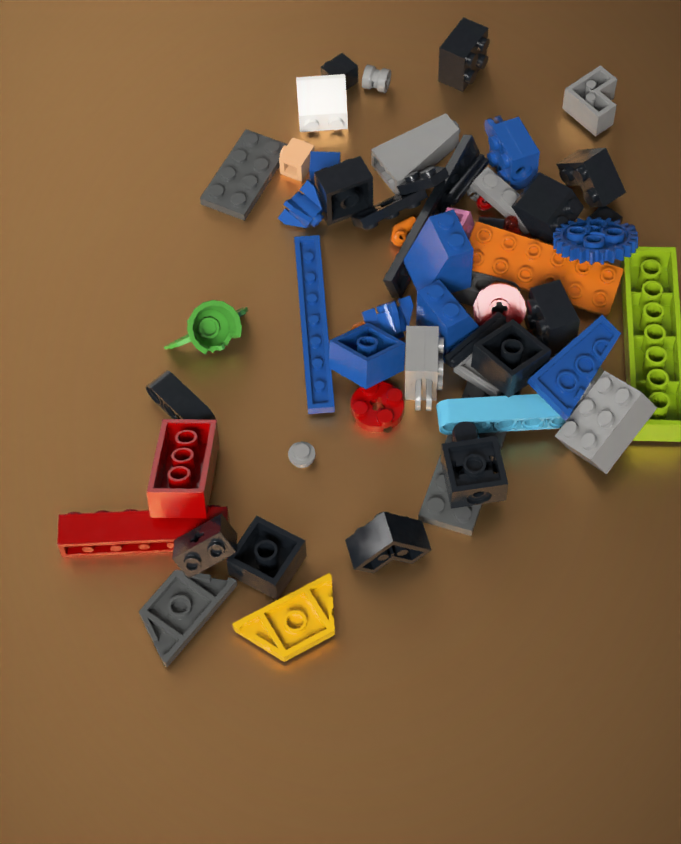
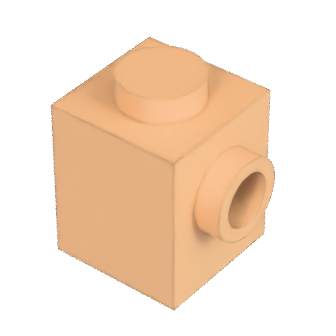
M292 137L288 145L283 146L280 152V174L302 182L309 172L311 151H315L314 145Z

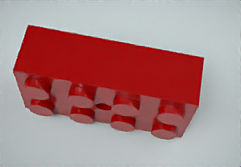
M162 419L147 488L150 518H207L219 450L217 420Z

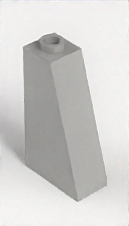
M445 113L371 149V165L392 192L397 195L399 194L397 186L405 181L404 177L415 171L419 172L427 166L437 165L459 144L460 127L455 120L452 121Z

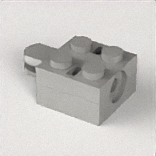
M406 326L405 400H415V411H421V400H426V411H431L432 401H437V390H442L444 337H439V326Z

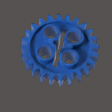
M587 217V220L577 218V222L569 220L568 225L561 224V228H556V231L553 232V249H556L557 254H562V258L570 257L569 261L578 259L581 264L588 261L590 265H593L594 262L604 265V261H609L610 263H614L615 259L623 261L624 257H631V253H636L638 248V232L634 231V227H629L628 223L621 224V220L612 222L611 218L606 220L601 219V217L597 219Z

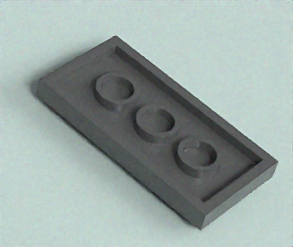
M245 129L200 197L201 205L245 221L280 167V152L283 146L288 144Z

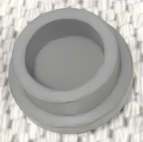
M297 442L289 448L288 458L298 468H306L315 460V449L308 442Z

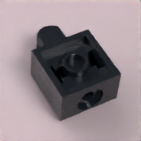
M470 422L458 423L454 426L452 432V442L441 444L440 461L451 509L506 501L508 480L497 436L480 438L475 424Z

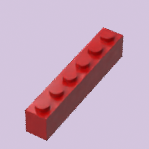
M210 505L207 518H150L149 510L138 511L135 509H126L123 512L100 510L95 513L69 512L68 514H60L58 519L57 545L61 557L173 552L175 539L221 513L230 524L228 506Z

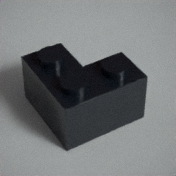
M607 148L580 149L557 163L562 181L566 186L580 185L583 191V198L589 204V207H605L626 193Z
M389 512L378 513L372 521L356 529L355 533L345 540L354 570L373 574L392 560L413 564L432 550L422 521Z

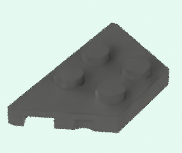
M175 569L139 610L140 617L164 666L168 667L237 587V580L229 577L228 580L211 578V575L203 573L188 579L182 570Z

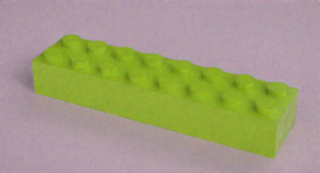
M638 246L636 253H631V257H624V260L620 262V268L624 270L621 277L625 375L626 383L642 392L657 409L632 441L681 442V311L676 247Z

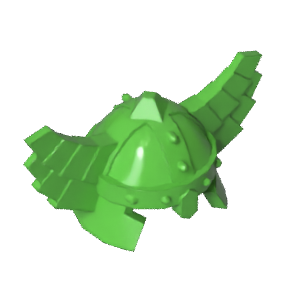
M211 300L203 302L193 310L187 320L188 334L165 345L164 348L172 349L192 342L196 349L204 354H207L208 351L212 353L216 350L221 351L225 349V346H228L231 338L241 337L242 325L240 317L246 314L248 308L242 307L235 311L232 306L224 301Z

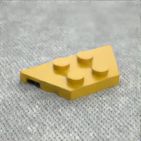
M328 573L232 623L234 631L283 662L335 635L331 574Z

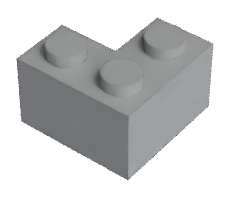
M601 65L565 88L562 109L596 137L614 123L617 105L612 100L615 96L617 78Z

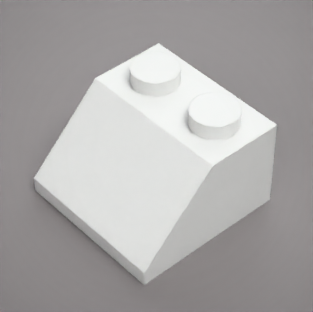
M345 74L296 77L300 132L348 129Z

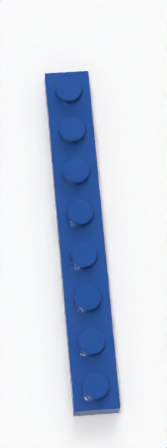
M320 235L294 237L308 414L335 412L332 371L329 368V337Z

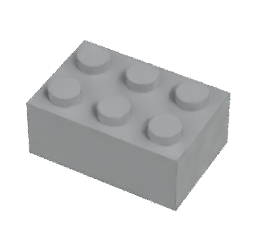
M604 371L555 437L570 451L607 474L657 407L642 392Z

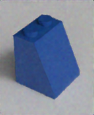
M454 210L430 216L404 258V265L417 291L437 280H440L451 293L471 287L474 249Z
M440 280L417 291L416 326H439V337H444L443 360L445 363L444 356L477 329L479 325Z

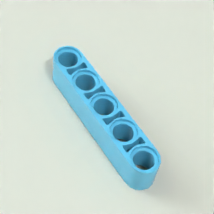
M539 394L512 395L509 398L507 396L445 399L436 405L439 431L445 435H452L454 426L461 422L475 424L478 433L559 429L566 422Z

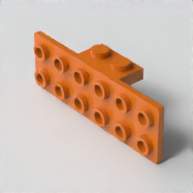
M478 221L475 222L469 239L474 249L472 271L512 281L519 286V289L528 292L532 287L560 280L574 307L603 315L604 317L609 315L624 271L623 268L605 262L604 265H601L599 262H594L593 265H590L588 261L581 264L578 259L569 261L570 257L562 258V254H557L556 249H553L552 245L546 244L539 239L527 238Z

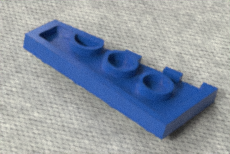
M601 315L531 376L527 383L566 421L618 340L621 332Z

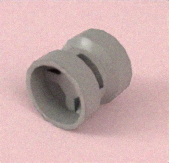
M366 65L362 77V88H376L378 92L386 93L390 85L391 70L386 68L379 70L375 66Z

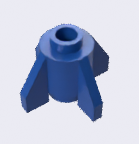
M307 180L300 188V191L291 199L285 201L283 205L287 208L278 217L285 225L309 228L312 225L315 228L324 218L322 215L324 209L316 186L310 180Z
M411 296L398 299L399 306H397L396 300L377 305V314L375 308L361 312L364 322L370 323L398 339L404 337L403 332L406 331V326L410 324L414 306Z

